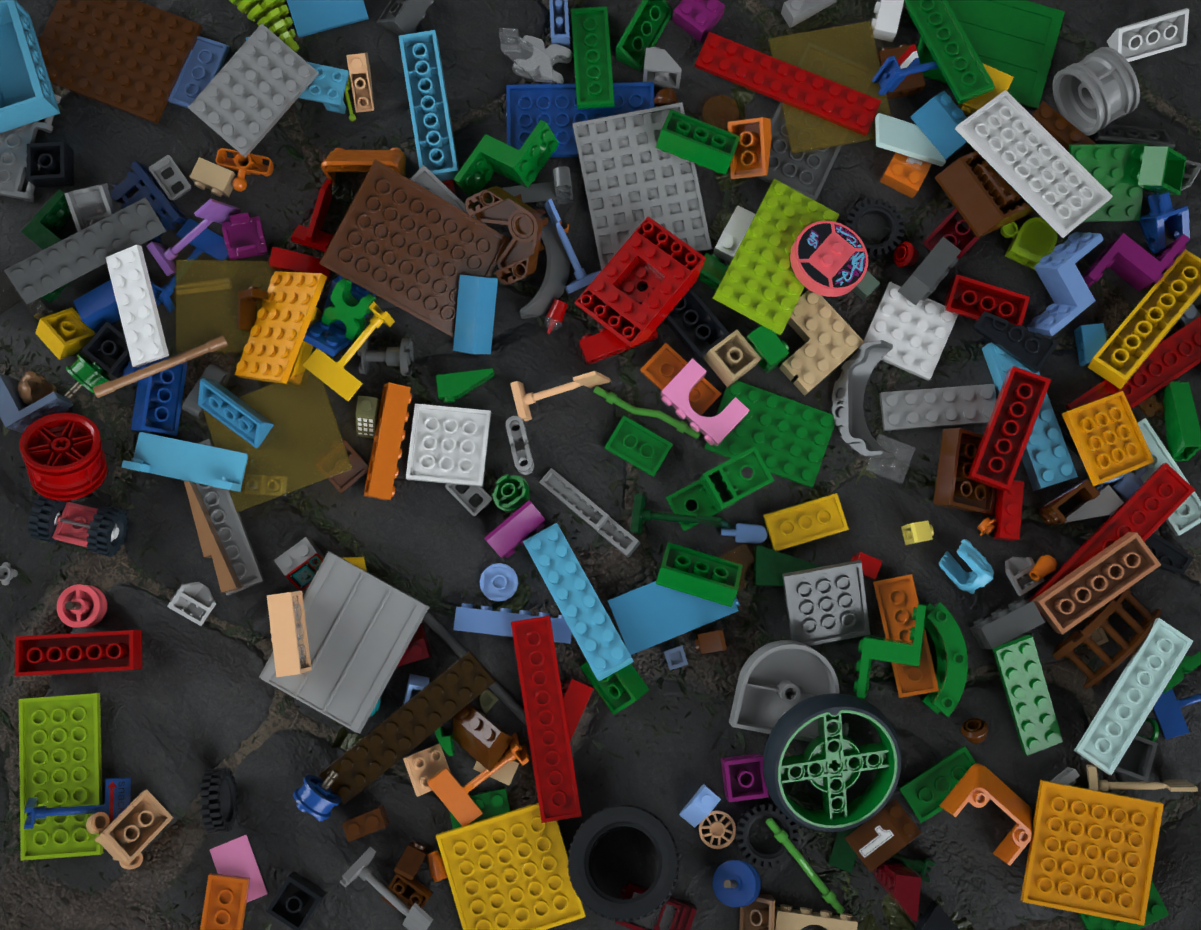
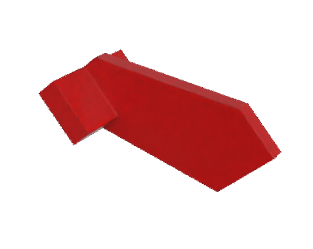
M326 179L320 188L309 227L298 224L291 235V242L324 252L328 248L334 235L322 232L321 229L332 200V180Z

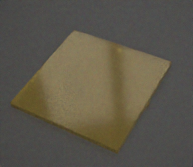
M225 259L223 261L176 260V352L188 351L220 336H224L228 346L214 352H223L224 354L227 352H243L250 332L237 328L238 292L247 290L251 286L260 287V290L267 292L273 275V269L268 265L269 261H227ZM263 301L257 302L256 318Z

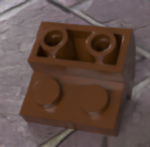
M398 873L388 886V889L409 910L414 903L423 908L433 893L432 890L415 878L410 880ZM384 896L381 897V899L394 907Z

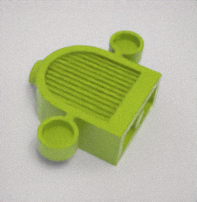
M1041 216L1027 220L1019 229L1014 222L1000 229L1002 236L1013 238L1005 257L1035 270L1034 266L1039 263L1042 257L1054 251L1057 242V232Z

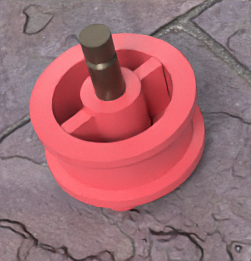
M77 584L70 586L61 593L57 601L59 618L64 624L73 628L93 627L104 618L107 612V599L104 593L99 588L91 585Z

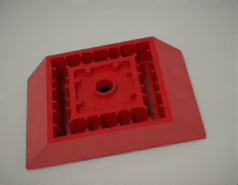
M647 216L574 304L628 346H635L651 336L696 283L706 258ZM647 284L648 288L645 291L641 292L638 290L640 285Z

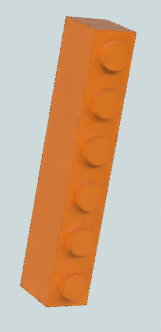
M390 382L383 386L364 497L387 501L391 500V497L395 494V486L393 484L399 472L397 462L402 455L400 445L401 441L405 438V430L403 429L404 423L407 422L409 416L407 406L412 399L411 387Z

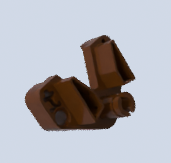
M498 186L485 189L467 198L465 207L469 216L475 215L477 220L484 223L508 225L509 232L513 237L497 261L499 270L495 271L500 283L509 285L533 274L537 266L538 253L545 249L540 240L542 228L547 225L549 218L541 220L540 215L546 212L543 209H532L522 202L521 194L512 196Z

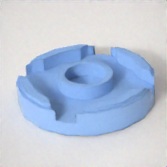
M503 563L488 566L480 578V588L484 595L490 600L497 602L506 601L511 598L517 591L519 584L518 576L514 569Z

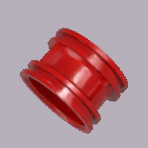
M63 412L44 416L29 425L20 438V452L27 466L30 483L33 489L45 498L58 501L76 500L94 492L106 478L108 468L106 457L102 450L100 432L97 426L83 415Z

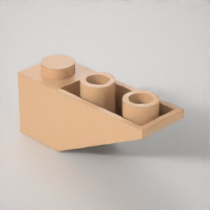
M368 53L346 55L356 113L374 111Z

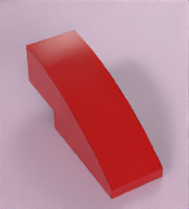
M272 247L268 264L272 269L286 272L322 273L327 276L326 281H329L331 274L330 269L319 264L320 258Z

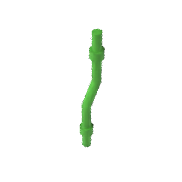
M598 386L593 391L595 394L606 399V402L611 405L614 403L634 415L659 418L677 428L676 430L680 433H686L695 439H698L701 434L689 427L688 423L682 420L680 422L660 410L635 407L618 398L617 394L609 393Z
M772 817L767 819L765 823L775 834L774 837L786 847L822 893L823 899L830 903L839 915L843 913L845 909L836 899V894L831 889H828L814 872L802 854L789 840V835L786 831L781 829Z

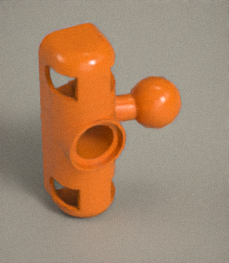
M220 148L217 152L216 163L219 166L238 171L237 177L232 181L233 188L238 192H242L247 188L245 175L261 174L269 177L273 173L274 165L268 157L249 153L245 158L238 151ZM227 152L233 153L234 158L227 157ZM262 159L268 160L269 166L264 165ZM249 161L246 166H242L244 162Z

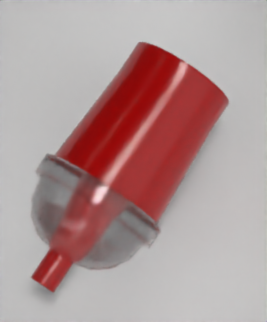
M554 299L547 316L544 318L545 326L548 329L547 334L550 335L551 331H556L562 326V321L568 307L567 303Z

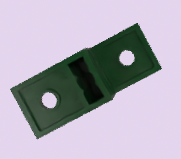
M59 189L21 231L42 250L63 240L56 233L62 230L65 223L72 217L64 192ZM72 281L41 298L52 303Z

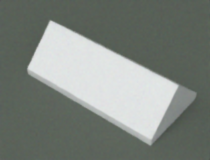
M1185 8L1117 28L1107 40L1109 48L1115 49L1130 62L1185 46L1187 43L1189 9Z

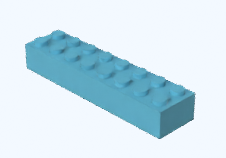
M430 30L400 35L398 37L419 169L425 165L440 181L454 179L459 172L436 31Z
M992 342L982 348L998 395L1006 374L1012 366L1032 372ZM1047 393L1022 456L1033 491L1078 477Z
M555 523L524 540L525 547L597 680L601 681L633 663L631 655L559 525Z

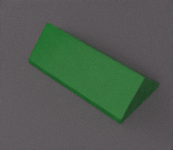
M642 0L616 46V60L637 71H641L645 63L646 48L655 46L673 14L674 9L666 0Z

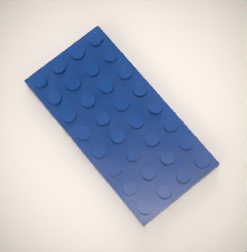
M654 82L613 83L614 107L577 109L576 84L506 85L507 145L520 150L539 121L543 120L547 122L559 142L556 151L550 157H579L572 123L654 108Z

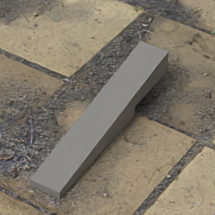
M552 468L540 480L539 483L627 558L640 545V542Z

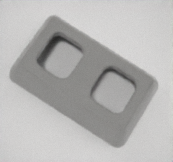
M166 155L149 167L150 172L170 200L175 201L191 190V185L170 155ZM171 167L174 175L164 179L161 172ZM177 182H181L184 185V189L174 194L171 187Z
M447 483L445 485V488L473 516H476L492 500L481 486H470L464 494H460L455 488L457 484ZM477 493L483 498V502L474 508L469 503V499Z

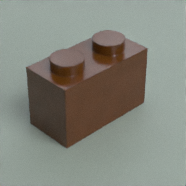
M381 805L349 818L341 824L349 843L387 827L390 822L384 806Z

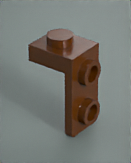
M251 286L247 290L238 292L237 328L239 330L250 332L256 321L257 302L268 299V292L260 290V287Z

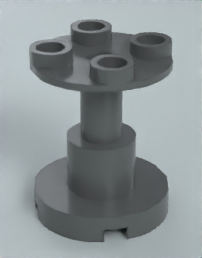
M367 338L357 351L358 356H361V362L359 363L360 374H368L370 362H386L387 366H400L402 376H411L413 367H409L414 359L411 338H402L400 347H387V350H370L369 338Z

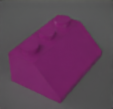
M529 500L484 539L501 558L505 556L509 558L516 552L515 547L519 544L523 546V541L530 538L529 536L534 531L538 533L545 527L544 523L546 520Z

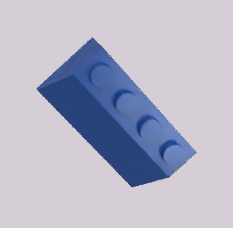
M164 357L162 359L140 366V369H143L145 367L168 359L169 357ZM188 362L181 363L138 381L131 425L132 431L177 436Z

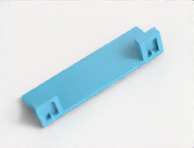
M307 62L318 71L319 75L299 98L321 102L327 111L345 114L346 105L343 97L349 71Z
M139 432L134 457L131 458V461L123 460L121 468L241 492L249 455Z

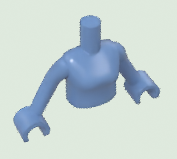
M1143 466L1135 473L1128 472L1101 483L1095 488L1100 490L1103 485L1118 480L1112 488L1127 500L1143 484L1140 478L1148 469Z

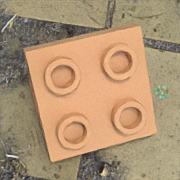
M440 743L403 758L417 797L432 791L427 781L446 767L450 771Z

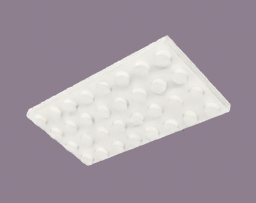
M1006 90L959 123L955 128L1062 238L1113 197Z

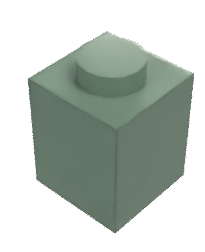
M866 271L863 279L852 291L864 301L878 287L880 282Z

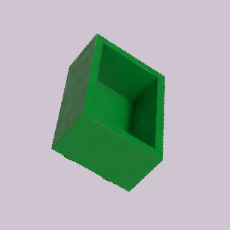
M1144 146V152L1140 155L1141 169L1137 174L1138 186L1153 193L1170 192V195H1180L1187 157L1168 146Z

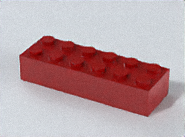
M1015 366L1008 370L967 478L1004 492L1010 490L1051 379Z
M142 630L15 637V676L142 669Z

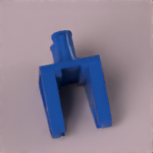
M1158 192L1146 196L1150 212L1148 215L1140 217L1138 223L1150 250L1154 254L1162 252L1166 247L1164 221L1167 223L1173 240L1183 234L1190 238L1188 206L1173 207L1170 192L1160 194Z

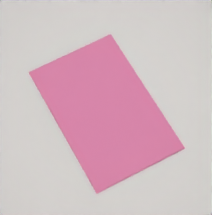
M247 834L210 849L218 874L250 878L247 903L268 894Z

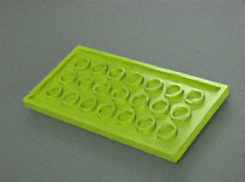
M774 179L713 299L781 335L805 287L797 279L791 267L790 252L792 245L799 234L810 224L819 221L836 222L839 214Z
M100 693L19 699L21 861L103 854V846L95 841L99 834H91L86 828L87 819L92 814L46 816V818L36 819L33 829H24V824L28 817L27 812L24 813V808L29 798L38 797V806H47V808L103 805Z

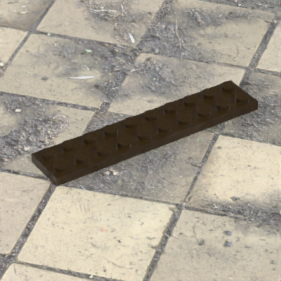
M469 650L321 771L319 776L325 781L333 769L340 773L330 786V789L341 797V801L345 805L494 684L496 680Z

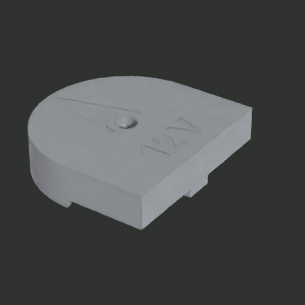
M780 640L762 646L747 659L740 671L729 719L730 725L735 728L770 734L784 713L799 702L817 695L839 694V683L833 667L819 652L801 642ZM790 688L791 691L785 694L786 690ZM818 719L806 725L793 739L811 742L819 736ZM833 722L828 723L827 727L831 726Z

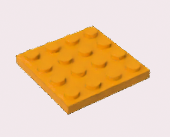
M1123 391L1062 413L1093 486L1155 462Z

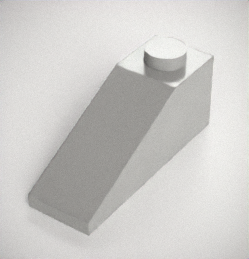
M788 0L783 4L781 15L788 26L792 28L834 4L837 0Z
M1110 485L1103 486L1102 489L1098 490L1100 493L1098 497L1081 502L1064 515L1067 519L1065 523L1105 515L1112 516L1124 502Z

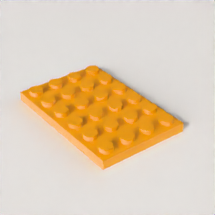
M274 272L267 290L268 299L263 301L261 308L257 312L256 321L250 330L249 339L244 346L242 357L236 367V376L245 379L287 384L327 276L322 273Z

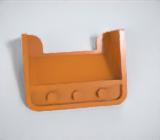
M335 148L321 163V169L326 177L332 180V185H335L336 172H368L376 159L406 177V156L399 148H391L390 150H345L344 148Z

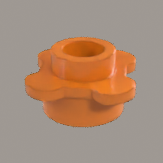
M987 517L979 524L977 529L981 531L980 536L985 533L988 535L995 529V519L991 520Z

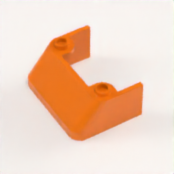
M974 764L939 806L949 814L957 817L968 802L976 808H981L989 800H992L1016 822L1015 826L992 853L1011 866L1031 840L1032 809L987 767L981 764Z

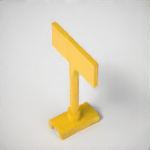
M374 301L368 307L374 314L369 320V325L338 362H335L324 352L316 348L302 365L348 402L363 383L344 369L345 365L376 328L378 329L382 323L391 327L395 322L390 314L386 311L383 312Z

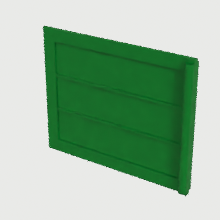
M947 0L981 62L1013 76L1014 78L1007 92L1020 105L1037 109L1041 101L1065 11L1027 0ZM920 35L916 48L920 64L935 61ZM939 68L922 72L923 77L947 84Z

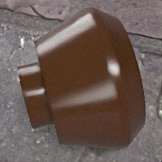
M669 87L659 90L653 100L656 107L678 103L676 93Z
M970 718L962 724L961 733L969 742L979 744L987 737L988 724L980 718Z

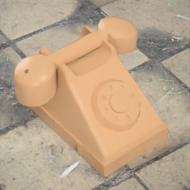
M146 789L111 823L105 812H97L89 816L86 828L91 834H99L95 841L108 851L113 860L119 861L122 868L131 870L142 864L143 855L141 852L173 817Z

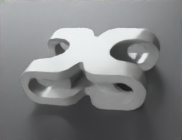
M525 35L521 42L524 50L532 53L533 56L527 61L516 60L512 66L513 72L527 79H534L540 74L543 84H563V76L553 70L552 67L556 63H570L573 57L572 51L558 44H551L545 49L542 39Z
M511 416L506 420V429L514 464L520 474L528 475L534 470V462L526 428L519 416ZM515 426H520L519 430L513 431L512 429ZM523 460L528 461L526 466H520V463Z

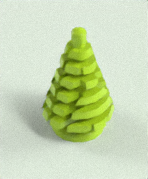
M229 0L234 6H238L237 9L241 13L247 14L249 20L253 22L258 21V26L261 23L267 28L270 26L269 30L275 35H279L278 38L294 52L299 50L298 44L293 40L296 36L294 29L287 30L293 24L291 17H286L289 13L287 5H283L286 0Z

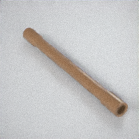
M220 336L203 345L92 388L96 397L100 398L119 388L206 353L224 348L228 344L224 336Z

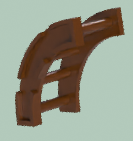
M1131 587L1109 601L1101 611L1099 609L1095 611L1085 621L1088 625L1078 633L1075 630L1057 644L1052 653V656L1057 661L1062 657H1068L1087 676L1084 684L1086 689L1092 685H1099L1103 681V677L1127 657L1133 656L1138 651V645L1151 631L1155 619L1161 615L1162 611L1160 609L1150 613L1130 594ZM1123 599L1144 617L1141 625L1122 608L1121 602ZM1116 612L1135 631V634L1128 642L1108 623L1107 618L1112 613ZM1097 628H1102L1122 647L1112 658L1092 639L1091 634ZM1081 643L1086 644L1105 664L1096 671H1093L1074 653V648Z

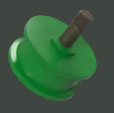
M82 354L77 355L78 359L72 366L67 365L65 367L67 372L77 380L65 394L70 400L83 387L95 394L92 387L112 381L102 371L103 368L95 361H90Z

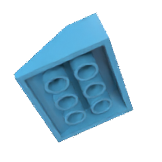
M287 0L299 38L369 19L364 0Z

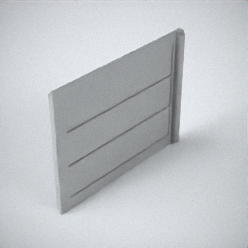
M328 551L303 596L312 670L298 675L276 677L274 654L272 652L259 678L360 734L430 606Z

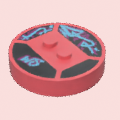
M819 221L810 224L799 234L791 248L790 262L795 276L807 289L818 295L837 297L852 291L863 279L868 268V254L860 237L849 227L838 222Z

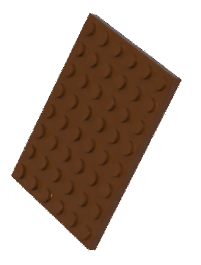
M58 0L38 42L51 84L158 124L175 83L203 27L201 24L137 0Z
M375 159L319 264L454 338L460 274L490 277L510 239Z

